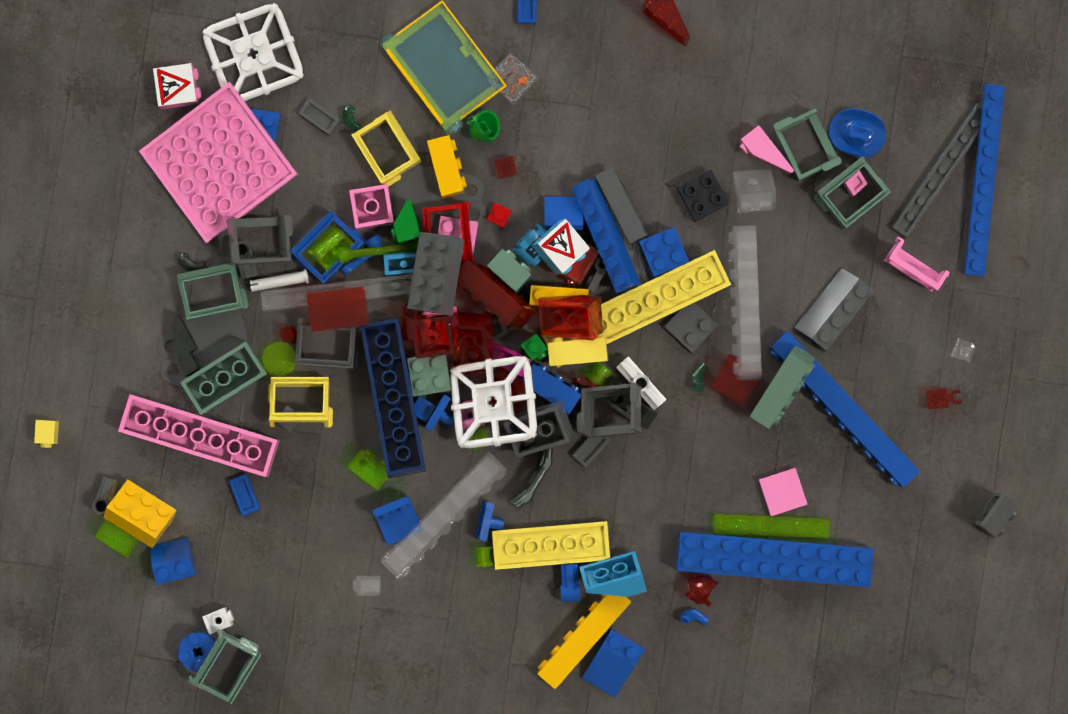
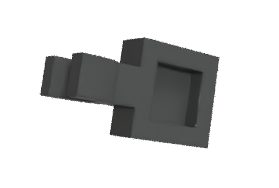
M598 258L595 262L597 272L595 276L590 275L586 283L589 286L588 291L593 294L605 272H607L606 267L604 269L599 267L601 260Z

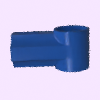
M561 564V602H581L580 584H578V564Z

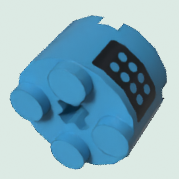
M539 223L535 225L537 227L536 230L530 229L517 242V249H512L527 266L532 265L535 267L542 260L540 255L531 246L547 232Z

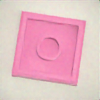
M796 468L759 479L770 516L807 505Z

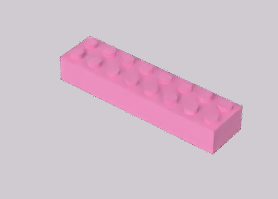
M129 395L118 430L131 436L264 477H269L280 440L135 395Z

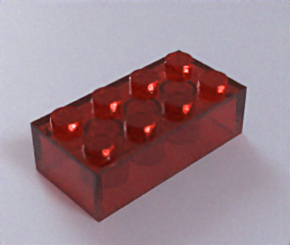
M467 259L461 266L457 285L465 291L469 290L472 293L470 296L475 301H481L485 304L484 308L492 315L495 313L499 317L498 321L506 327L509 325L511 328L517 327L522 329L536 310L482 263Z

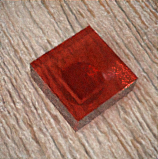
M513 156L494 160L499 180L518 175Z

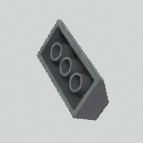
M841 268L794 328L825 352L874 290L861 279Z

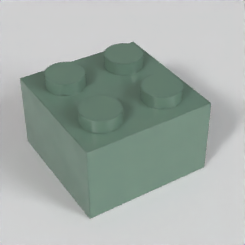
M502 249L487 265V268L517 294L531 279V269L523 262L519 264L516 261V255L509 249L507 251Z
M446 353L407 358L413 397L451 392Z

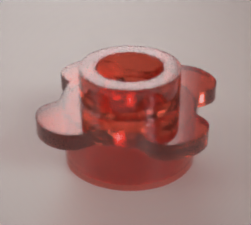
M283 324V328L280 329V337L284 343H296L297 332L294 326Z

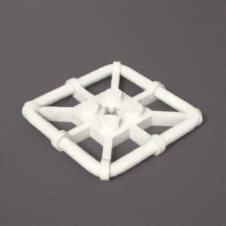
M275 3L264 5L242 14L237 13L234 17L212 24L202 32L204 34V43L212 62V71H215L221 88L227 84L223 68L234 64L237 65L240 76L235 89L238 93L245 78L258 73L262 87L241 94L240 96L244 101L263 94L268 95L271 91L293 84L303 78L302 64L293 43L295 42L294 37L290 35L283 13ZM269 12L261 31L249 35L244 21ZM274 16H276L284 39L270 44L266 33ZM239 23L244 37L230 41L213 32ZM211 38L230 46L234 58L220 63ZM287 46L295 70L276 62L272 50ZM252 49L258 51L255 59L248 57ZM276 67L292 76L267 85L263 71Z
M514 356L495 360L489 358L482 362L462 364L450 370L453 404L451 405V411L454 414L458 446L461 448H476L495 445L497 447L504 443L525 441L537 435L534 401L536 394L533 392L531 366L527 357ZM517 364L504 381L494 382L493 367ZM523 368L526 394L512 396L511 383ZM486 369L487 383L475 385L461 372ZM458 378L472 389L473 402L460 404ZM491 397L497 400V404L494 407L488 404L492 400ZM527 400L529 427L514 416L513 402ZM474 408L475 421L463 435L461 410ZM511 420L525 433L500 436L498 421ZM491 422L492 438L469 441L480 424Z

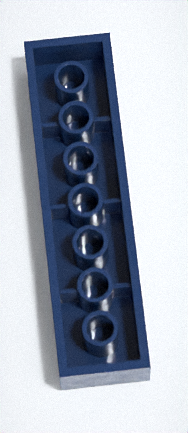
M395 318L360 325L387 477L390 479L427 472L399 319Z

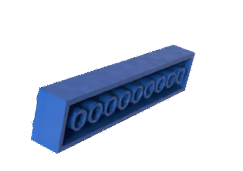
M679 531L676 570L871 587L874 549Z

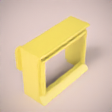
M391 110L376 118L369 125L351 134L382 185L388 184V186H391L401 179L402 173L421 162ZM387 121L410 160L384 176L361 136Z
M271 377V384L268 386L270 426L275 427V422H324L325 427H332L333 409L329 407V377ZM276 387H323V413H275Z

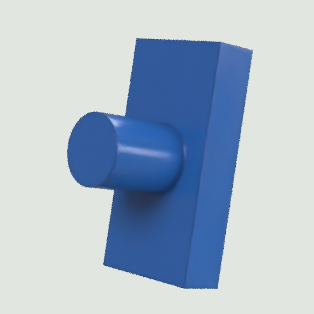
M443 394L424 426L426 429L432 431L438 420L451 427L454 422V415L444 410L451 399L450 397Z
M482 502L475 539L487 541L489 528L502 530L504 519L492 517L494 503Z

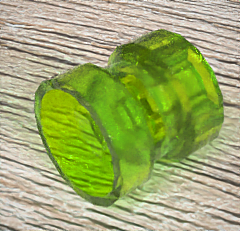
M596 362L594 370L589 372L586 378L597 386L602 387L605 383L604 380L612 374V371L601 363Z

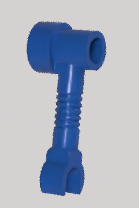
M378 234L365 242L369 250L341 268L345 275L375 254L379 257L387 251L381 243L382 239Z

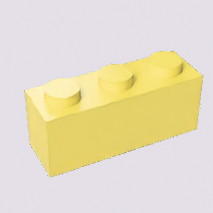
M602 334L590 335V339L584 340L582 336L571 337V341H563V338L552 339V343H548L549 365L560 366L608 361L606 338H602Z

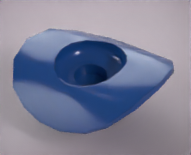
M844 109L834 116L829 126V139L833 146L849 155L863 156L865 158L872 157L881 150L885 142L886 130L883 121L877 115L865 110Z

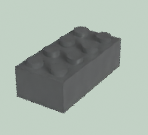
M420 232L408 309L452 316L465 239Z

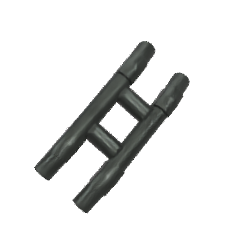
M552 448L541 451L539 462L525 487L510 501L517 509L532 500L533 494L547 470L550 469L553 460Z

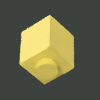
M36 420L34 443H40V447L52 448V444H58L59 421Z

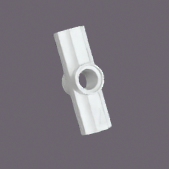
M629 356L616 367L630 384L636 383V380L639 378H643L646 381V387L641 390V397L653 410L667 400Z

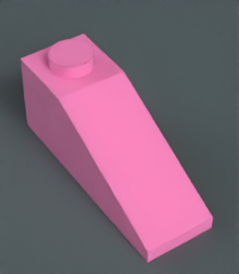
M757 126L739 141L741 144L739 147L745 155L749 154L752 158L788 175L794 172V169L760 126Z

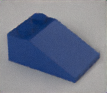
M611 628L582 678L615 698L636 666L645 648Z

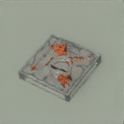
M509 53L495 69L507 85L499 94L513 107L539 79L536 74L512 53ZM494 71L485 80L496 91L504 86Z

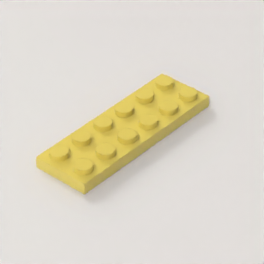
M607 521L492 531L495 570L602 561L610 558Z

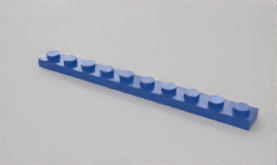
M984 85L964 270L966 275L985 276L1005 86Z

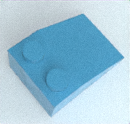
M635 551L579 567L586 593L630 597L647 592Z

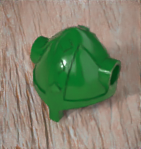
M483 110L477 115L471 116L467 121L469 134L473 140L491 143L499 135L500 121L495 112L491 110Z

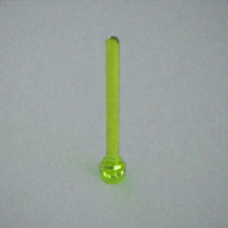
M418 243L358 250L341 247L338 248V258L340 263H346L356 257L417 251Z

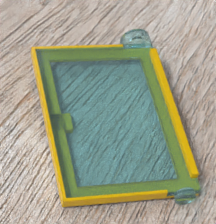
M443 0L393 36L390 33L382 39L384 42L381 45L449 136L454 135L463 128L464 123L462 120L507 87Z

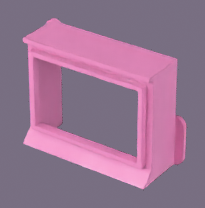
M897 237L895 239L897 243L893 245L883 261L932 292L933 289L939 290L950 272L946 270L937 273L901 249L904 240Z

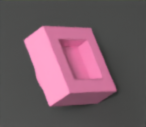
M858 170L843 184L849 194L854 196L867 185V182L860 170Z

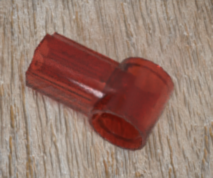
M405 303L401 308L403 341L420 340L419 311L415 310V314L412 317L406 316L405 308L408 306V303Z

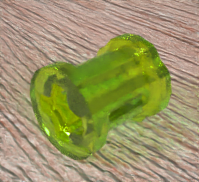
M492 546L475 548L478 559L476 567L493 566L490 555Z

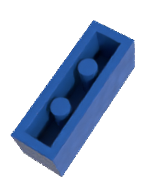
M533 363L531 366L533 392L550 403L562 400L565 411L569 415L582 396L579 394L580 389L572 384L567 386L563 383L564 379L557 374L552 376L547 373L548 368L540 363L538 365ZM523 379L521 384L525 386V381Z

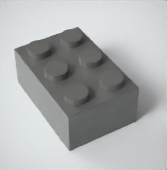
M562 400L535 408L537 435L525 441L511 442L516 458L569 443L572 440L574 432ZM528 410L514 414L516 418L529 427ZM511 420L503 422L508 435L525 433Z

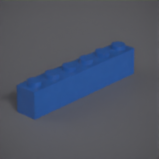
M587 179L572 187L616 293L626 292L640 285V279L597 179Z

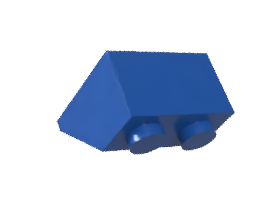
M188 537L156 545L153 548L150 547L151 564L156 585L197 575Z

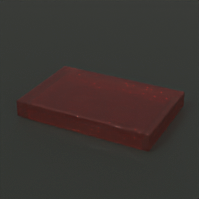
M364 286L307 293L311 332L369 325Z

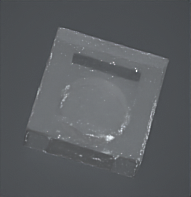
M957 339L951 357L970 363L977 345Z

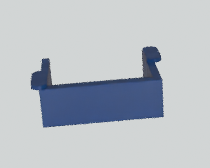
M330 211L290 251L292 253L291 257L301 268H308L326 285L366 245V239L355 229L350 230ZM335 221L356 242L321 275L300 254Z

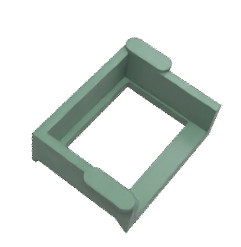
M816 108L794 119L787 117L774 124L773 132L790 166L794 169L798 182L821 170H830L842 162L841 158L837 157L816 114ZM809 119L829 161L802 174L782 131Z
M862 156L814 195V200L823 211H829L840 226L846 229L890 194L891 191ZM863 168L881 192L849 218L845 219L827 195Z
M231 263L177 274L179 293L183 299L186 320L191 321L248 308L246 291L240 286L237 266H230ZM231 272L237 302L191 312L185 282Z
M218 629L219 637L197 674L188 677V682L232 704L259 660L261 653L258 650V645L245 637L238 639ZM228 642L249 653L250 656L229 691L225 693L204 682V679Z

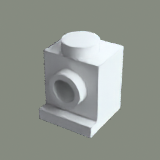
M227 607L202 617L209 635L217 632L218 629L222 630L232 626V621H234L232 611L227 610ZM217 617L222 618L221 624L216 623Z

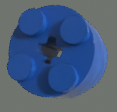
M205 631L194 632L186 636L179 646V660L187 669L198 672L217 639ZM201 647L203 654L198 656L195 649Z

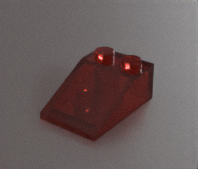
M646 0L643 3L641 12L686 47L689 43L690 35L674 0Z
M571 295L539 298L541 335L593 341L603 333L601 296Z
M454 312L448 324L454 368L462 364L482 362L489 358L493 360V324L491 314ZM486 369L461 373L486 375Z

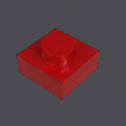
M494 203L487 221L505 228L512 210Z

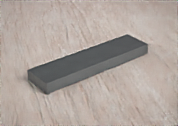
M611 167L595 175L629 243L632 244L647 236L614 169Z

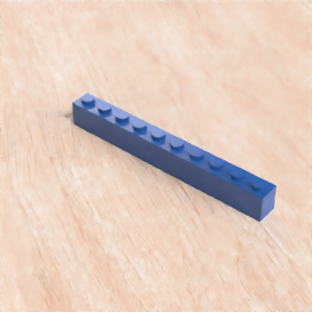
M789 331L785 332L769 347L772 350L770 352L777 361L781 359L783 363L795 346L807 352ZM814 359L813 364H815V367L807 378H802L805 380L802 388L805 389L807 387L812 392L810 396L817 403L820 401L825 406L823 410L830 417L833 415L838 420L836 424L843 431L847 430L851 434L849 436L856 445L860 444L864 448L863 453L869 459L872 457L875 459L877 468L882 473L886 471L891 476L889 480L894 486L904 488L920 473L919 469Z

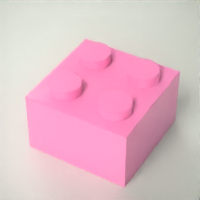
M388 184L349 190L357 231L394 224Z

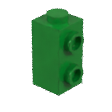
M537 334L521 344L532 361L537 360L540 362L547 356L546 352L548 349Z

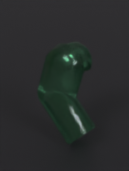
M348 105L342 111L343 123L352 131L357 132L362 126L354 120L355 108L352 105Z
M703 363L691 375L692 388L697 392L704 391L706 387L702 376L706 373L708 367Z

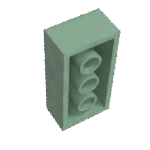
M244 342L180 383L199 414L204 415L267 376L268 373L249 342Z
M795 346L750 417L768 429L772 425L776 426L785 414L783 409L787 410L795 398L792 394H797L804 384L805 380L802 378H807L815 367V364H813L815 357Z

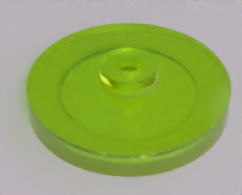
M275 342L265 349L262 362L264 368L270 374L285 376L296 367V352L289 344Z

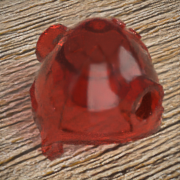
M709 574L705 576H692L688 579L686 596L697 605L706 604L709 607L711 602L708 601V597L719 582L715 581Z

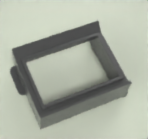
M290 215L248 219L232 217L226 220L229 234L230 266L287 263L291 261L289 236L293 234V224ZM278 226L280 256L240 258L237 228Z
M298 318L295 338L297 339L295 365L357 369L359 363V350L356 348L357 323ZM304 328L350 331L348 361L301 358Z
M636 383L582 388L581 412L577 414V432L589 438L643 433L641 429L642 387ZM630 396L631 424L593 428L594 399Z

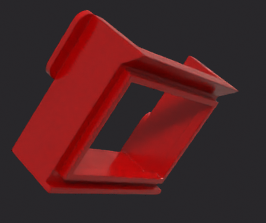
M459 202L447 206L422 208L425 233H432L430 213L459 210L462 239H465L461 263L476 262L472 252L469 220L471 203Z

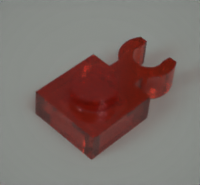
M947 388L926 391L928 410L949 408L948 402L955 405L962 403L961 400L956 401L953 398L954 394L961 393L960 390H953L949 394H947Z

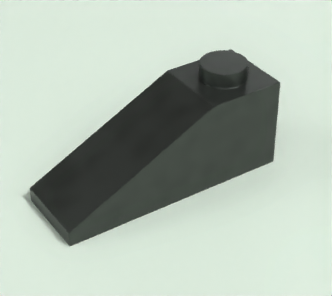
M606 379L602 386H612L614 384ZM630 396L600 398L631 420ZM642 402L641 427L648 429L658 413Z

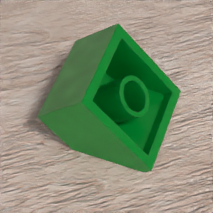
M411 199L406 201L393 224L394 229L391 230L394 241L398 242L401 246L418 241L421 232Z

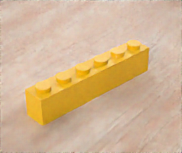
M601 594L603 598L599 603L595 601L588 609L590 613L586 618L582 616L576 622L578 627L573 632L570 630L563 637L565 642L561 646L556 645L550 652L552 657L548 661L544 659L537 667L539 669L538 675L556 689L628 607L631 600L623 596Z

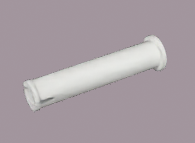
M304 269V271L250 280V285H252L250 286L251 291L303 282L308 284L307 269Z

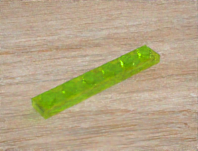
M714 514L713 533L829 538L830 519Z

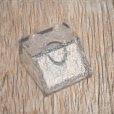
M771 168L733 171L735 202L738 213L776 210V189Z

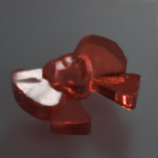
M582 374L581 378L574 377L573 382L578 385L598 386V384L585 380V374Z

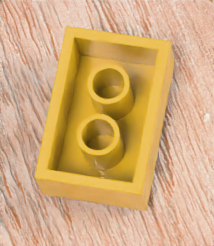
M127 480L106 507L103 518L153 548L173 521L176 509Z

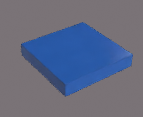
M545 197V230H549L554 224L563 219H566L575 230H583V213L576 197Z

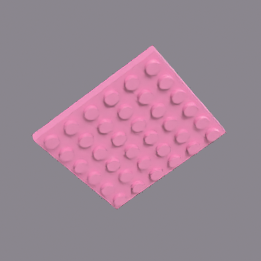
M228 82L139 151L206 243L212 241L228 228L227 219L232 217L241 219L298 175L231 82Z

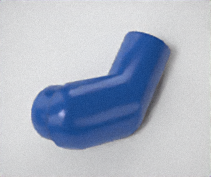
M697 609L686 610L680 615V621L683 624L696 620L705 626L709 620V617Z

